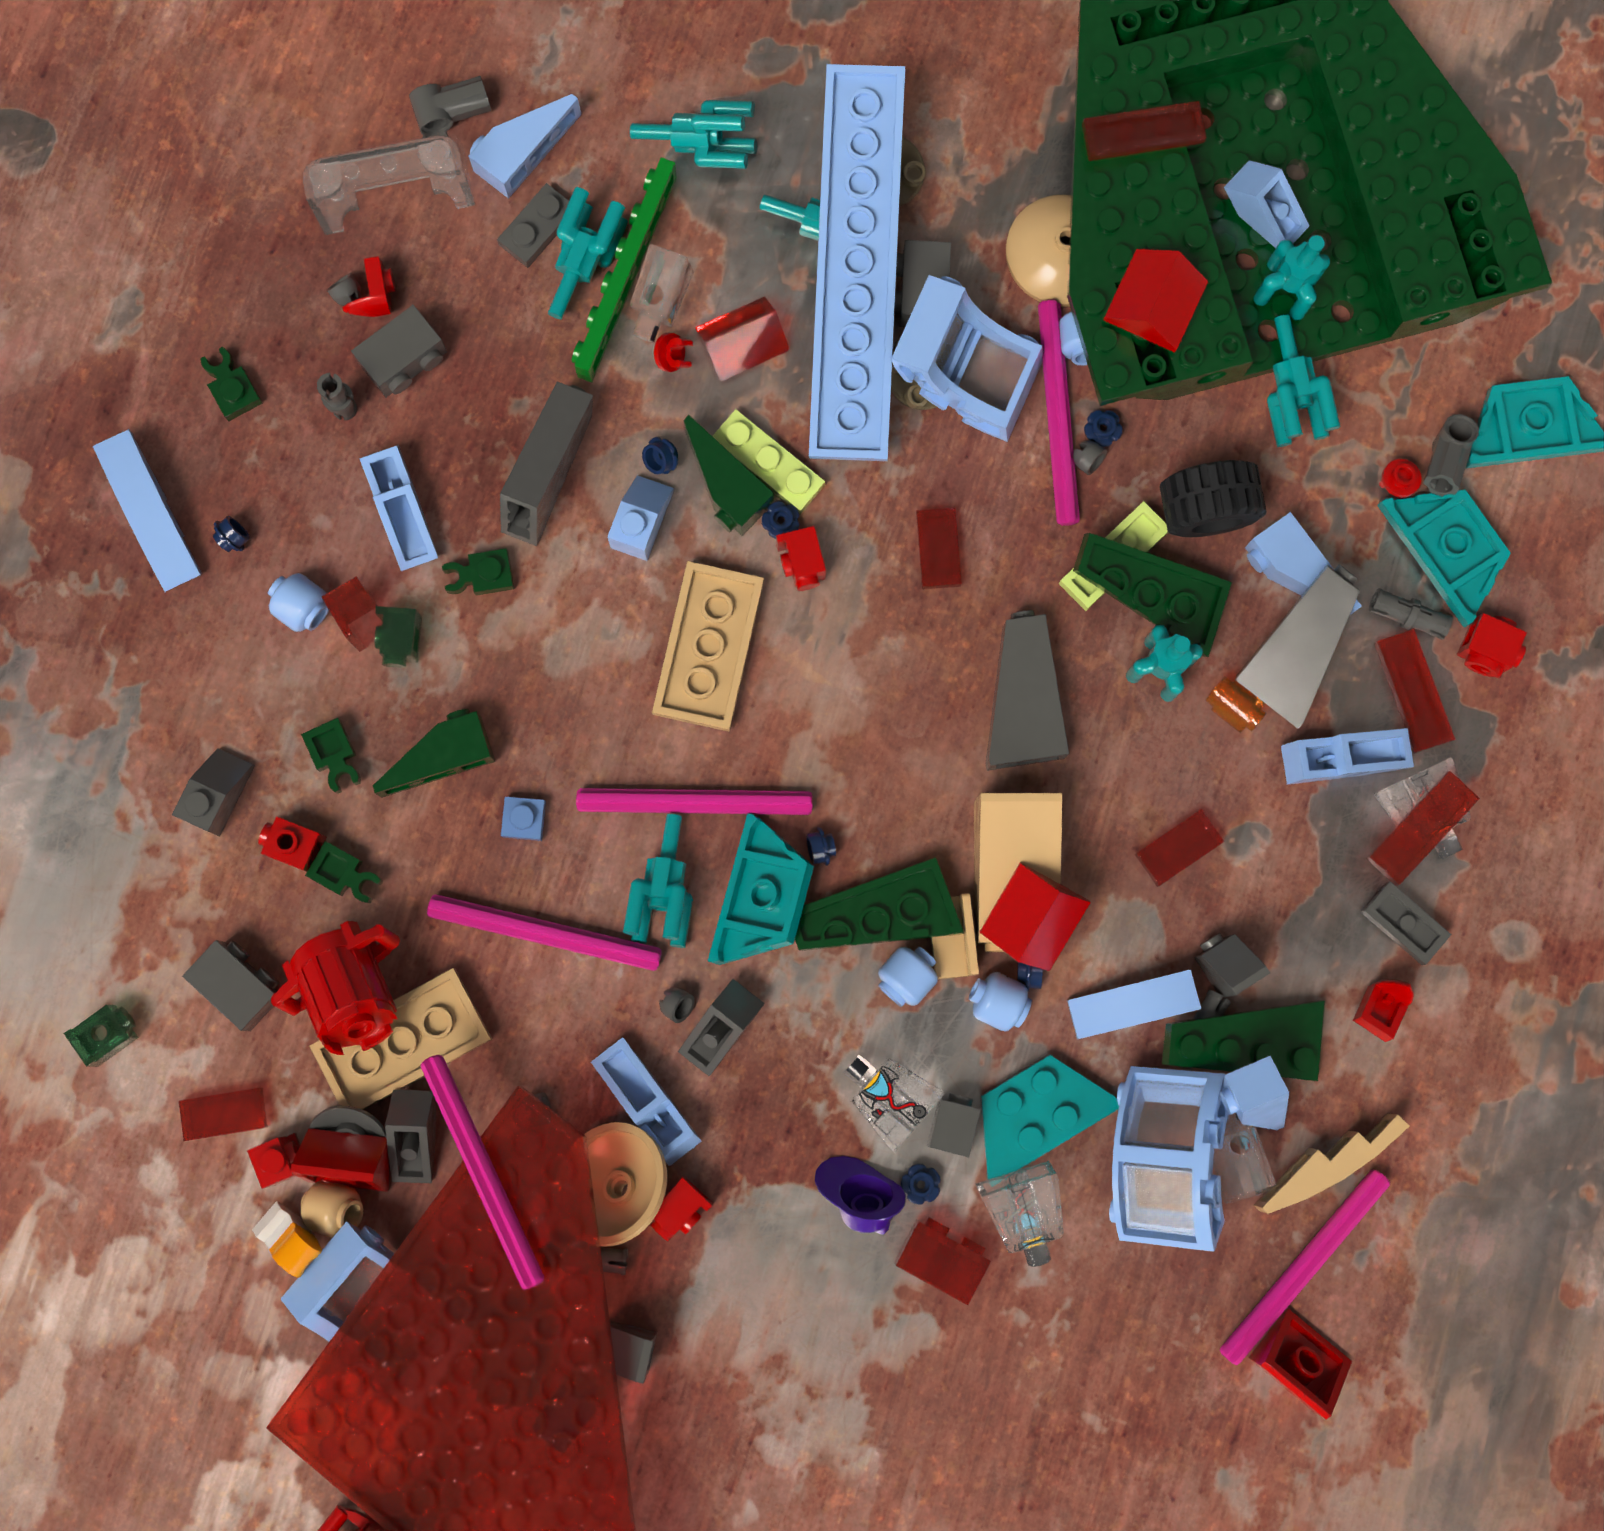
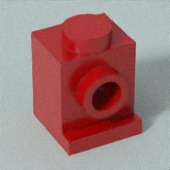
M811 526L776 535L778 552L786 550V553L780 554L785 577H793L798 591L818 587L820 585L819 581L826 578V568L815 527Z
M276 816L273 824L267 822L264 825L258 839V844L263 846L260 854L307 872L327 837ZM286 835H291L293 838V844L289 849L281 847Z
M296 1133L277 1137L247 1150L262 1189L296 1177V1175L290 1173L291 1164L301 1145Z
M683 1176L664 1197L662 1205L650 1226L668 1242L679 1230L686 1235L702 1217L696 1211L700 1207L708 1211L714 1203Z

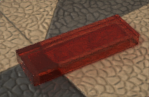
M1199 101L1084 118L1082 122L1089 161L1202 144L1207 138Z
M1413 629L1375 642L1376 651L1405 728H1408L1414 754L1455 740L1415 630Z
M1451 771L1446 772L1366 859L1395 886L1400 885L1480 798Z

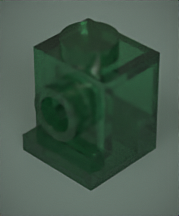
M376 606L375 614L382 621V626L377 625L374 643L375 648L380 649L379 654L383 657L382 665L393 668H405L406 662L417 663L422 616L416 609Z
M107 1004L73 1029L63 1033L86 1067H99L139 1038L132 1029L136 1026V1023L129 1012L122 1006L118 1008L116 1005ZM103 1025L107 1030V1035L103 1040H100L95 1032L97 1028Z

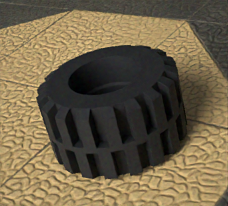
M1224 460L1200 464L1172 474L1162 481L1159 486L1167 531L1171 535L1205 537L1227 533L1249 526L1267 513L1258 465L1252 462Z

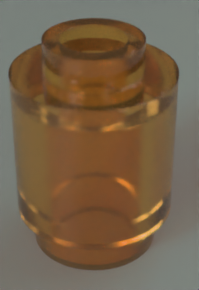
M1226 676L1219 681L1205 699L1212 706L1210 710L1239 733L1245 728L1252 732L1266 715V712L1261 709L1264 705L1262 700L1235 679L1231 681Z

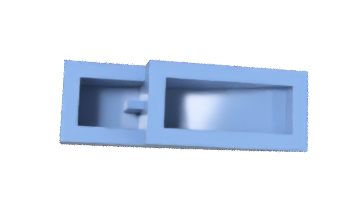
M399 445L360 458L373 493L375 505L400 570L403 571L437 559L438 555Z
M1408 728L1296 740L1281 746L1287 784L1355 777L1414 767Z
M1191 969L1067 1000L1077 1039L1201 1009Z
M623 1037L591 1061L633 1122L657 1142L662 1150L665 1162L669 1166L702 1142Z

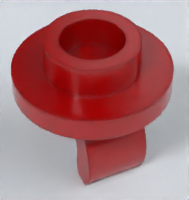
M675 333L662 334L654 346V359L657 366L665 372H675L679 368H690L692 362L684 361L685 346H693V341L681 338Z
M1396 459L1384 468L1379 486L1385 488L1398 499H1404L1413 495L1419 489L1422 476L1420 470L1413 462L1406 459Z

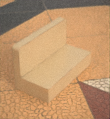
M970 893L951 897L964 934L931 938L932 955L937 962L934 965V971L938 979L967 977L979 974Z

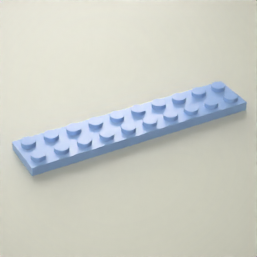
M827 64L809 459L888 461L905 66Z

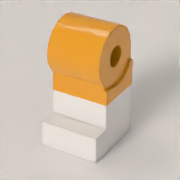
M277 1201L252 1229L255 1236L266 1244L275 1262L296 1278H300L308 1263L322 1252V1248L312 1230H309L303 1224L302 1218Z

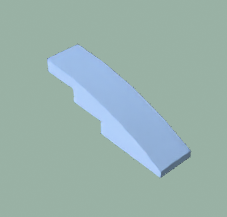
M130 429L94 445L93 448L106 477L164 592L201 575L202 572L183 539L184 534L166 502L167 498Z

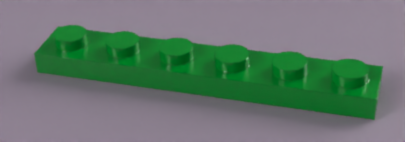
M661 157L656 169L650 168L643 186V190L647 192L642 204L636 202L629 219V224L632 225L628 237H621L615 252V259H618L615 269L613 272L608 271L606 273L600 291L604 294L599 307H592L586 322V328H589L588 334L584 342L578 341L572 355V363H575L577 377L592 383L677 179L676 165L673 161Z

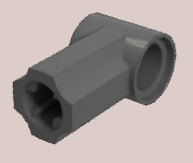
M481 76L445 87L437 84L422 85L409 94L419 130L422 135L426 136L439 135L449 130L453 126V122L491 111Z
M1462 414L1452 415L1447 418L1432 444L1433 453L1423 482L1429 488V492L1444 496L1448 494L1455 495L1459 490L1472 445L1479 435L1477 423L1472 418Z

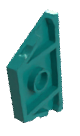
M1569 376L1493 385L1487 391L1477 423L1479 435L1472 445L1465 468L1604 452V431L1594 419L1598 415L1589 403L1582 400L1579 389Z
M1466 489L1458 490L1455 495L1439 496L1430 493L1416 495L1414 498L1396 500L1386 498L1377 505L1461 625L1465 628L1474 622L1480 605L1490 593L1498 572L1503 569L1511 552Z
M747 813L708 957V962L716 965L726 964L794 944L814 866L763 820L753 814Z
M1047 1055L980 1096L981 1116L983 1117L987 1182L990 1186H993L1008 1177V1174L1016 1172L1119 1109L1117 1098L1051 1055Z

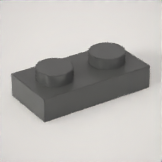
M546 183L497 239L498 245L525 267L529 268L557 236V228L569 200Z
M1392 882L1385 883L1361 911L1364 916L1421 965H1426L1452 935Z

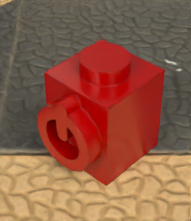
M1482 613L1469 625L1457 656L1466 659L1464 665L1468 669L1484 676L1501 678L1502 673L1512 667L1516 668L1522 661L1526 652V646L1522 644L1527 632L1516 628L1517 623L1503 616L1492 617Z

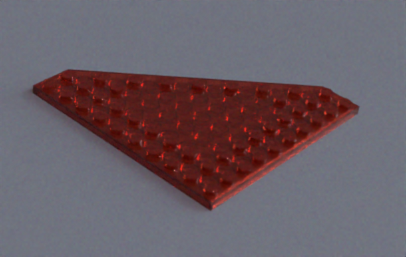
M518 1086L480 1138L540 1266L544 1280L530 1289L524 1290L521 1288L466 1165L462 1161L266 1427V1429L387 1531H636L587 1137L524 1087Z

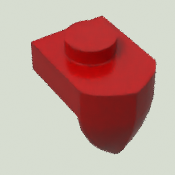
M379 256L365 258L364 265L370 296L351 301L342 307L343 311L364 317L390 315L393 312L390 292L396 291L391 268H384Z
M1384 979L1369 985L1353 1021L1384 1042L1394 1039L1405 1012L1414 998L1411 985L1408 982L1396 979Z

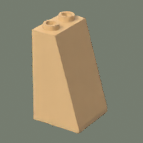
M980 793L974 801L976 945H985V952H1004L979 931L1020 862L1061 884L1062 793Z

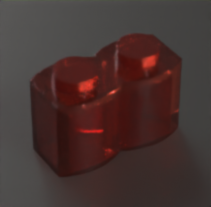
M928 1217L926 1223L916 1219L894 1264L949 1296L969 1305L991 1262L983 1256L986 1248L965 1236L961 1243L947 1236L950 1228Z

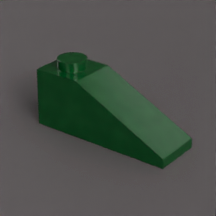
M688 415L683 420L685 433L713 509L717 512L714 518L728 532L735 529L743 536L763 513L768 510V506L774 503V493Z
M462 709L446 716L447 721L438 723L373 784L375 794L383 798L495 762L482 717L477 711L470 713L469 709Z

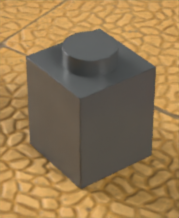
M949 1093L948 1101L938 1099L928 1138V1147L969 1158L981 1109L971 1107L973 1099Z

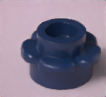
M1101 410L1093 411L1087 418L1088 423L1084 426L1086 437L1102 447L1110 446L1113 441L1119 440L1123 431L1122 425L1119 424V416L1111 410H1106L1105 412ZM1103 424L1106 425L1107 430L1102 431L1100 429V426Z
M654 437L649 441V445L644 447L642 459L650 472L654 474H668L671 470H675L678 465V452L675 445L668 439Z
M781 501L774 502L768 506V511L763 513L762 526L768 531L769 536L776 539V535L799 529V512L792 504L785 505ZM783 517L785 522L782 524L778 523L777 519Z
M226 516L221 522H214L215 533L213 538L222 549L230 552L232 549L235 551L244 550V544L250 539V536L237 520Z
M817 827V832L806 834L807 848L812 864L824 863L825 866H828L830 864V857L836 856L832 834H824L821 827Z
M1018 962L1017 981L1025 984L1028 992L1029 988L1041 989L1043 969Z
M915 1164L908 1169L907 1174L903 1175L901 1187L907 1193V1199L910 1202L922 1205L925 1201L932 1202L938 1197L940 1193L938 1184L941 1179L934 1168H926L924 1164ZM923 1180L925 1182L924 1188L917 1186L918 1181Z

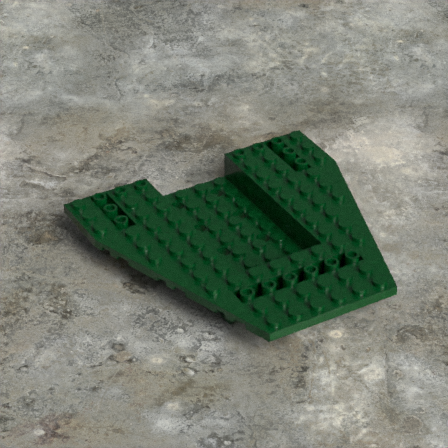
M1080 0L1067 298L1100 406L1136 397V399L1170 400L1274 372L1273 365L1283 361L1278 335L1274 341H1264L1258 334V327L1270 325L1276 330L1274 318L1281 315H1290V309L1298 298L1295 293H1289L1284 289H1280L1274 292L1266 305L1259 306L1254 302V295L1268 275L1275 273L1268 269L1267 261L1276 248L1238 216L1230 198H1219L1214 193L1213 188L1217 184H1227L1249 160L1282 169L1309 224L1304 233L1293 243L1294 247L1301 245L1303 242H1308L1309 237L1312 235L1322 236L1328 244V248L1319 253L1326 254L1330 258V265L1319 281L1313 285L1317 295L1316 301L1301 320H1294L1290 316L1298 355L1311 357L1312 362L1458 324L1502 304L1512 297L1546 289L1552 284L1517 174L1388 0ZM1270 95L1277 96L1283 102V108L1280 110L1269 109L1264 102V98ZM1196 114L1206 115L1211 121V127L1207 129L1197 128L1192 122V117ZM1290 165L1300 166L1305 172V178L1302 180L1290 178L1286 167ZM1136 249L1180 251L1208 280L1207 286L1175 353L1103 320ZM1239 254L1251 256L1254 259L1255 268L1251 270L1241 269L1236 263V256ZM1337 305L1345 307L1350 313V320L1347 322L1335 320L1331 314V308Z

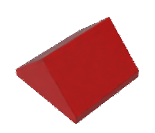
M1136 249L1103 320L1175 353L1207 286L1208 280L1180 251Z
M1020 862L979 932L1017 962L1050 971L1091 902Z
M308 1128L291 1164L290 1173L308 1183L324 1180L358 1189L388 1192L389 1157L387 1139L385 1137Z
M1290 1309L1282 1313L1248 1357L1309 1409L1326 1420L1332 1416L1352 1361Z

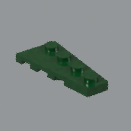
M1092 533L1084 534L1073 572L1155 626H1165L1170 636L1178 634L1187 637L1191 645H1200L1203 649L1202 657H1209L1232 582Z
M935 857L804 905L795 941L799 951L960 935L964 934Z
M1317 1000L1296 1005H1284L1263 1010L1244 1011L1230 1015L1166 1023L1162 1064L1233 1072L1271 1056L1281 1077L1318 1081L1325 1001Z

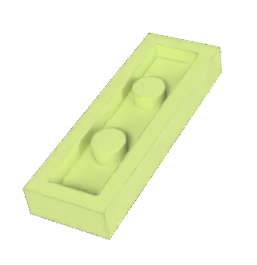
M736 409L713 435L724 448L774 494L787 504H792L796 507L799 514L805 510L825 486V481Z
M1143 501L1105 538L1144 552H1149L1168 531L1166 523ZM1073 569L1059 582V585L1085 611L1105 594L1104 591L1073 572Z

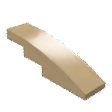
M1386 1114L1365 1137L1359 1132L1347 1131L1325 1155L1319 1149L1308 1148L1254 1206L1260 1212L1269 1214L1322 1192L1346 1179L1374 1159L1410 1126L1398 1114Z

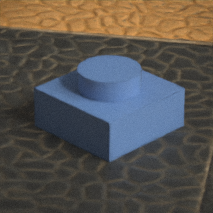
M505 797L501 837L542 841L546 801Z

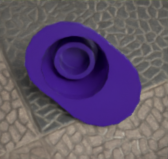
M846 1156L831 1157L822 1162L816 1170L815 1184L818 1191L839 1208L844 1223L854 1231L860 1233L877 1232L884 1235L889 1230L890 1221L893 1216L900 1213L905 1206L906 1194L902 1187L857 1158Z

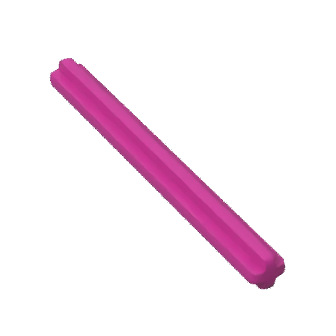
M1047 300L1039 303L1038 316L1043 351L1042 361L1056 521L1061 526H1070L1077 524L1080 518L1075 463L1073 460L1074 450L1065 356L1061 352L1059 323L1062 318L1061 305L1056 300Z
M580 788L576 794V807L580 812L809 815L812 813L813 796L809 791Z
M437 894L432 895L428 903L427 915L431 918L651 971L657 970L660 964L662 950L658 947Z
M442 1055L431 1056L421 1063V1069L519 1284L524 1290L530 1289L540 1284L544 1280V1275Z
M1373 1169L1359 1183L1222 1345L1220 1352L1228 1361L1234 1365L1242 1362L1388 1189L1390 1181L1386 1176Z

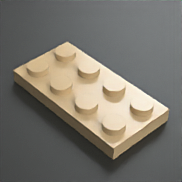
M687 561L652 710L653 715L730 732L764 584L763 577Z
M455 968L393 1000L397 1008V1012H395L397 1020L393 1019V1023L390 1024L393 1032L383 1042L369 1050L363 1051L361 1045L343 1047L344 1055L330 1053L320 1040L309 1046L340 1106H352L364 1110L392 1095L393 1090H401L425 1077L421 1069V1063L425 1059L434 1055H442L446 1064H449L493 1040Z

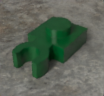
M221 347L219 352L223 357V361L219 366H211L205 356L201 358V365L211 377L216 378L207 386L224 417L229 422L263 403L242 366L233 370L234 361L232 356L224 347Z
M507 548L468 554L470 566L463 567L456 562L442 565V570L445 574L453 572L459 574V580L455 584L445 585V590L448 594H459L470 585H473V591L476 596L514 589Z
M339 718L301 734L316 769L321 772L329 768L328 784L335 793L339 794L342 792L338 780L343 774H349L355 785L361 784V777L358 771L346 762V760L356 756Z
M327 841L324 842L305 874L306 877L340 896H343L347 888L350 887L354 897L364 903H371L373 899L363 894V884L366 881H373L378 885L383 883V880L374 873H358L357 871L363 861Z

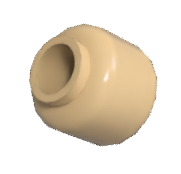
M324 1180L317 1181L305 1192L301 1200L303 1224L309 1230L331 1238L346 1221L358 1227L363 1217V1205L360 1194L355 1188L348 1185Z

